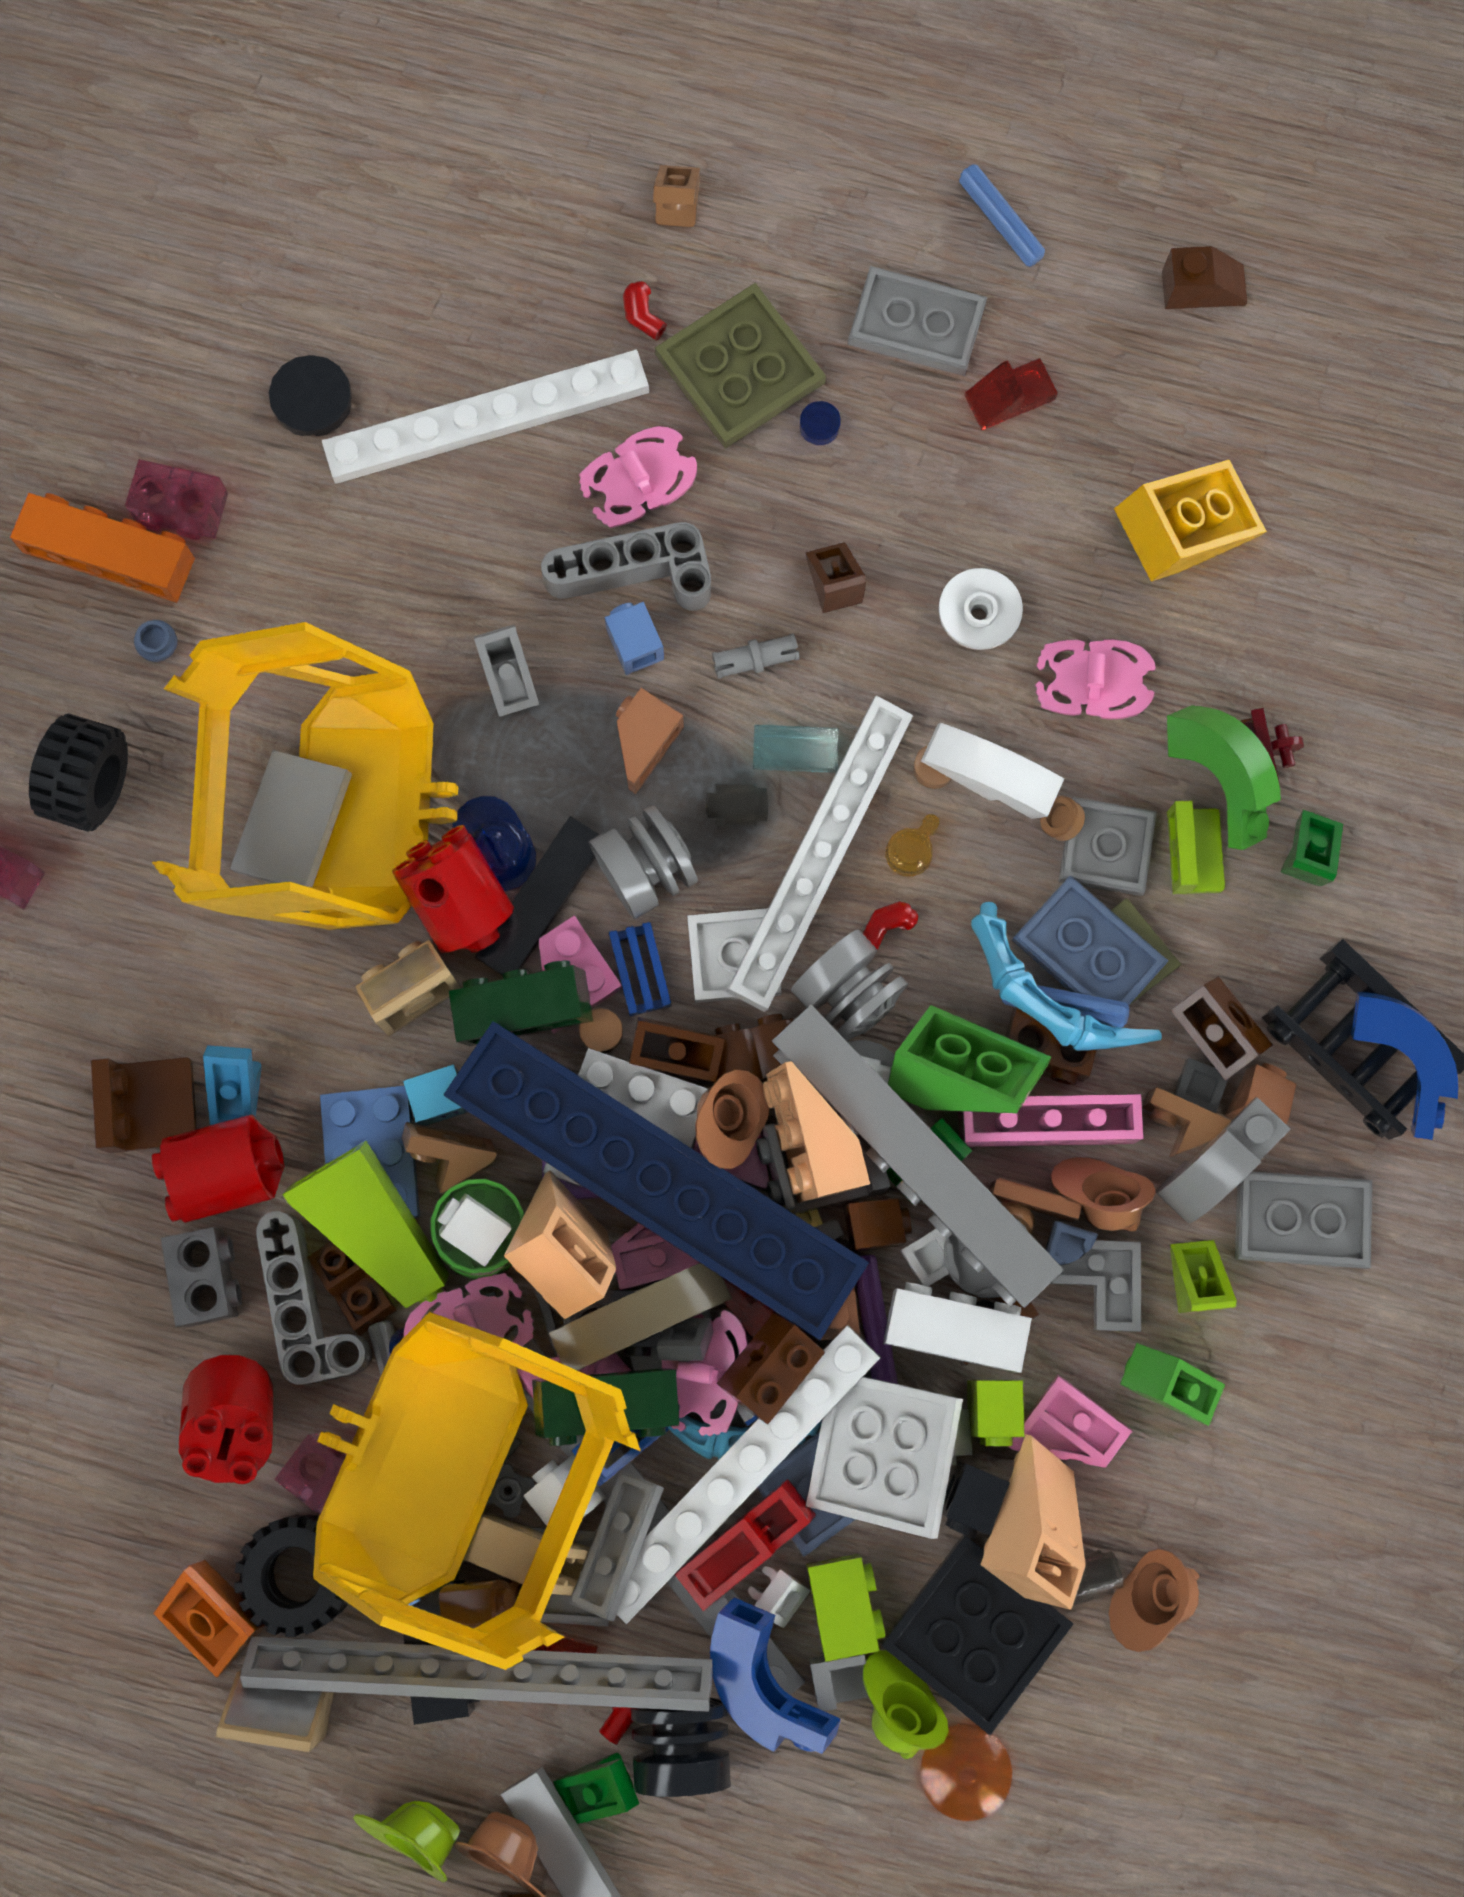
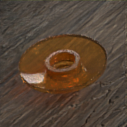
M958 1724L948 1727L949 1732L944 1743L935 1749H925L920 1765V1778L924 1792L932 1805L950 1818L960 1821H974L985 1818L1001 1806L1009 1793L1012 1782V1766L1009 1755L1001 1741L994 1734L988 1735L977 1725ZM966 1767H972L976 1770V1778L969 1784L961 1782L959 1777L962 1769Z

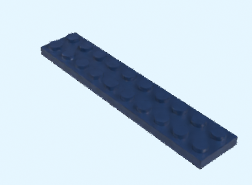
M494 1021L490 1024L443 1094L453 1103L819 1341H821L869 1264L865 1259L728 1171L713 1165L703 1155Z

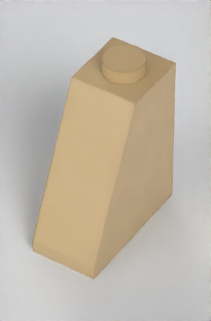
M482 1514L463 1560L523 1585L544 1533L499 1516ZM573 1541L552 1594L572 1596L590 1547Z

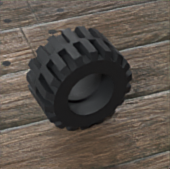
M70 713L58 717L40 741L30 770L29 798L34 814L87 832L94 831L99 825H102L116 805L126 777L128 746L124 732H121V729Z
M292 1515L260 1528L252 1535L254 1537L252 1541L245 1543L240 1552L244 1555L242 1560L236 1562L234 1573H240V1581L234 1583L235 1593L242 1592L244 1601L240 1602L239 1605L243 1612L250 1610L254 1615L250 1619L251 1622L257 1627L264 1624L268 1627L266 1632L277 1635L280 1632L285 1633V1637H296L302 1633L307 1635L334 1620L347 1607L346 1601L322 1584H320L317 1593L311 1599L297 1602L284 1596L275 1583L274 1566L281 1552L290 1547H300L315 1556L317 1515Z

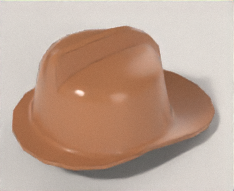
M743 1070L727 1072L712 1087L708 1088L699 1100L695 1123L696 1140L705 1158L718 1168L732 1169L741 1165L749 1156L768 1119L769 1106L765 1099L763 1083L757 1076Z
M1074 1157L1063 1160L1054 1166L1051 1173L1052 1185L1058 1193L1071 1201L1081 1204L1086 1219L1094 1227L1102 1230L1136 1231L1140 1225L1143 1208L1153 1201L1156 1193L1154 1184L1147 1177L1125 1171L1092 1158Z
M1157 1549L1149 1551L1144 1555L1136 1567L1118 1586L1111 1598L1109 1620L1110 1628L1116 1640L1126 1649L1136 1652L1149 1651L1159 1645L1176 1625L1187 1621L1195 1613L1199 1604L1197 1580L1200 1575L1197 1571L1186 1568L1182 1561L1170 1551Z
M492 1812L478 1826L467 1843H454L456 1850L472 1861L509 1877L536 1897H546L530 1883L538 1846L531 1828L521 1820L499 1812Z

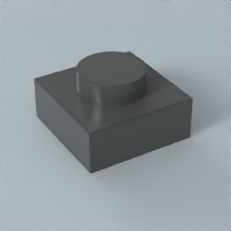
M1188 1058L1185 1060L1173 1094L1216 1113L1228 1079L1225 1081L1216 1068Z
M689 1318L663 1330L656 1345L659 1360L703 1361L713 1335L711 1318Z

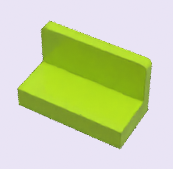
M1175 801L1167 811L1172 893H1221L1225 889L1220 812L1216 808L1193 809V801Z

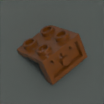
M183 1057L119 1064L109 1058L91 1060L96 1149L108 1153L160 1148L162 1138L197 1129L193 1063L190 1058Z

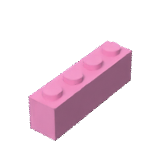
M1141 1094L1028 1096L1018 1113L958 1111L959 1137L968 1147L1135 1144L1143 1139Z

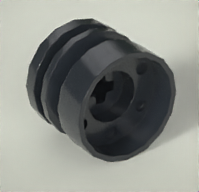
M710 1697L709 1712L631 1708L632 1721L650 1724L633 1729L632 1740L653 1745V1750L633 1757L634 1791L636 1793L654 1797H682L710 1794L731 1787L729 1751L708 1746V1742L728 1735L727 1724L711 1721L727 1716V1710L720 1698Z

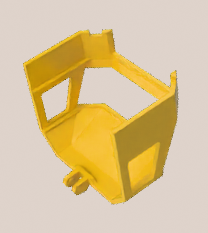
M307 622L199 641L189 655L193 661L182 676L174 675L164 687L166 691L200 703L189 868L164 861H155L152 864L160 874L166 875L174 884L175 888L173 891L182 902L223 914L323 928L326 930L399 923L412 906L394 878L392 869L409 859L406 855L409 849L420 842L428 840L429 823L448 824L457 821L455 809L448 807L430 809V797L450 798L458 795V786L456 783L443 781L431 783L434 723L411 672ZM347 658L378 673L350 677L309 665ZM262 672L330 686L326 694L301 724L299 757L347 769L352 773L313 887L303 886L290 881L230 888L220 876L230 711L256 676Z
M429 1312L393 1348L364 1416L333 1404L329 1414L334 1419L346 1424L351 1423L359 1426L352 1443L341 1439L340 1436L331 1432L321 1431L317 1442L347 1455L317 1521L313 1579L380 1626L504 1670L523 1661L522 1656L543 1644L548 1647L561 1640L565 1636L540 1621L612 1445L616 1441L640 1451L636 1435L630 1431L624 1413L627 1407L621 1389L502 1337ZM519 1368L574 1392L586 1432L514 1606L478 1627L472 1628L408 1604L456 1578L528 1407L516 1369Z

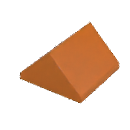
M206 1560L189 1565L153 1613L216 1678L249 1645L251 1636L256 1637L266 1627L264 1624L257 1627L250 1621L254 1615L250 1610L243 1612L239 1605L240 1602L244 1601L239 1593H235V1589Z

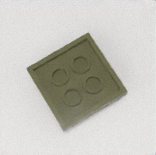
M756 283L750 285L655 347L656 357L725 449L826 383L824 372Z

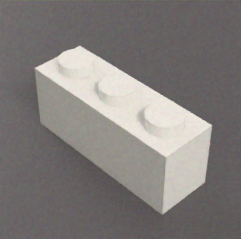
M906 1282L905 1290L897 1288L893 1291L883 1344L1013 1373H1022L1032 1318L1020 1316L1021 1307L1015 1305L1010 1307L1008 1304L995 1302L993 1309L976 1306V1297L950 1292L949 1300L931 1296L933 1288Z

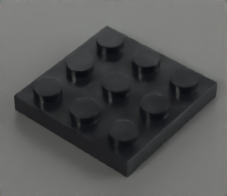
M963 1534L880 1644L991 1736L1073 1626V1623L1050 1604L1024 1598L982 1567L980 1564L984 1556V1550Z

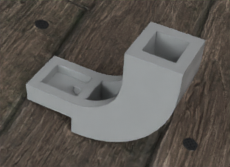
M1255 1097L1201 1152L1191 1160L1184 1161L1156 1190V1194L1187 1223H1192L1206 1214L1237 1187L1261 1163L1260 1160L1291 1129L1258 1097Z

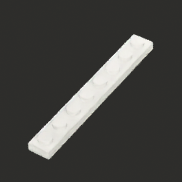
M633 350L322 440L332 478L335 484L648 394L649 385L638 351Z
M877 695L872 700L726 991L727 993L763 1012L768 1010L913 717L912 714Z
M849 1325L823 1350L825 1354L771 1422L767 1425L760 1419H757L646 1536L617 1612L618 1617L625 1624L646 1605L880 1359L881 1356Z

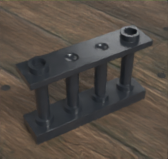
M1341 939L1319 958L1327 965L1325 967L1326 973L1287 1013L1277 1005L1269 1010L1262 1019L1268 1024L1266 1027L1267 1031L1275 1040L1283 1045L1289 1044L1365 1117L1363 1122L1370 1131L1381 1138L1385 1136L1390 1140L1403 1135L1407 1130L1396 1117L1416 1097V1071L1382 1105L1364 1086L1391 1059L1398 1049L1389 1045L1379 1044L1351 1074L1332 1057L1334 1052L1351 1036L1355 1006L1319 1043L1299 1026L1339 984H1347L1356 994L1357 992L1373 993L1400 1000L1419 1011L1344 939ZM1436 1027L1452 1053L1457 1074H1461L1464 1071V1053Z

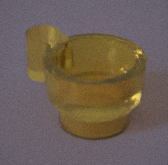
M928 814L923 818L918 829L905 828L897 831L890 838L886 846L885 858L888 866L895 873L901 876L913 877L923 873L929 867L933 856V846L929 837L936 833L939 826V819L936 815Z

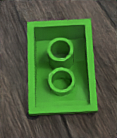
M930 1005L895 1052L888 1085L901 1099L925 1110L1018 1113L1049 1065L1051 1056Z

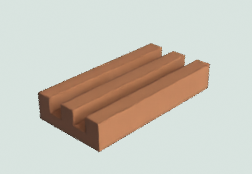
M1002 1178L994 1180L989 1189L998 1201L1019 1203L1029 1210L1070 1222L1079 1219L1082 1208L1081 1204L1071 1201L1066 1197Z

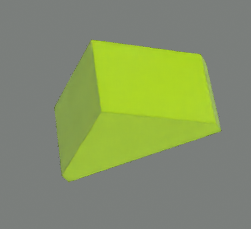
M1214 1240L1170 1245L1178 1313L1236 1307L1237 1300Z

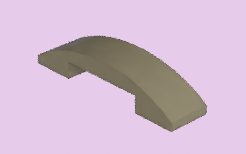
M699 1263L612 1302L548 1334L561 1364L578 1371L667 1328L727 1302L732 1297L723 1278Z

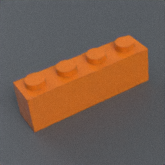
M28 493L10 536V539L22 553L175 603L178 602L195 557L186 545V541L182 537L168 531H162L161 535L149 532L144 525L124 518L122 522L109 519L106 513L91 506H84L83 510L69 506V502L54 494L46 493L44 497Z

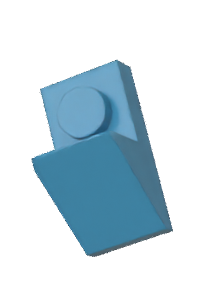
M207 1045L203 1055L210 1125L251 1114L256 1118L262 1070L261 1063L252 1061L251 1049Z

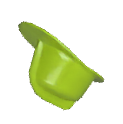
M880 1650L870 1655L863 1666V1682L874 1706L871 1718L872 1729L876 1738L885 1747L899 1753L905 1760L913 1757L920 1749H935L943 1744L949 1732L948 1720L942 1708L936 1702L928 1684L887 1650Z
M422 1801L405 1803L382 1822L365 1815H354V1821L371 1836L411 1858L437 1880L443 1883L447 1881V1877L441 1867L453 1848L454 1843L459 1838L460 1829L438 1807L429 1802Z

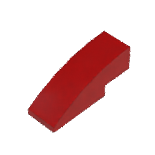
M787 1478L674 1575L702 1611H704L770 1558L783 1544L811 1523L816 1514L810 1507L806 1506V1501Z

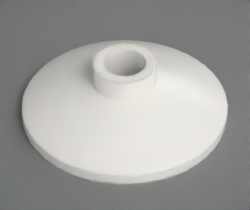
M985 568L969 569L957 574L947 583L939 601V617L947 634L962 646L977 650L995 648L1008 641L1017 631L1023 614L1022 599L1013 582L1003 574ZM977 608L982 609L986 613V618L982 620L975 619L971 612Z

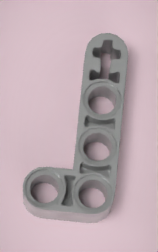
M687 522L673 523L558 548L548 552L541 562V572L546 590L553 597L559 599L572 598L668 576L671 579L675 599L682 608L689 611L700 610L709 603L711 598V573L702 536L698 528ZM680 542H688L694 546L687 553H679L673 549ZM639 551H648L653 554V557L646 562H639L632 558ZM601 559L612 563V566L604 571L592 568V565ZM583 564V575H580L578 565ZM565 570L566 577L558 578L556 571ZM696 580L703 584V587L699 591L689 592L682 585L687 581Z
M272 1211L264 1215L256 1227V1237L279 1364L283 1376L293 1384L304 1385L316 1384L363 1372L369 1366L372 1359L370 1344L363 1337L354 1334H340L324 1338L311 1264L307 1258L309 1253L302 1223L296 1217L281 1211ZM278 1223L289 1227V1233L282 1236L283 1246L280 1240L272 1238V1232L279 1229ZM283 1247L285 1250L295 1252L294 1256L280 1255L276 1258L274 1256L275 1253H284ZM293 1264L297 1268L298 1279L292 1287L285 1289L280 1284L279 1273L284 1266ZM299 1307L305 1312L306 1324L301 1331L294 1333L288 1328L287 1317L293 1309ZM350 1341L357 1346L359 1358L353 1366L348 1368L340 1362L339 1350L344 1343ZM306 1351L313 1356L315 1367L309 1376L302 1377L295 1369V1361L301 1353Z

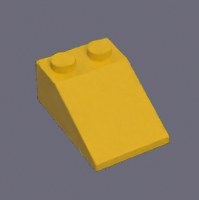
M1230 460L1143 484L1114 508L1151 582L1180 573L1267 532Z

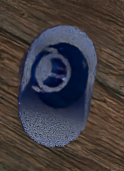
M480 796L468 800L458 809L457 821L453 822L452 828L459 825L465 826L504 891L520 887L526 882L536 865V851L529 834L507 802L493 796Z

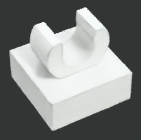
M934 1229L900 1251L920 1284L924 1286H930L949 1274L944 1264V1243L946 1238L937 1229Z
M765 1566L762 1572L770 1578L771 1583L763 1593L752 1586L749 1587L748 1593L757 1601L754 1606L775 1614L774 1623L784 1628L810 1590L781 1569L777 1572Z

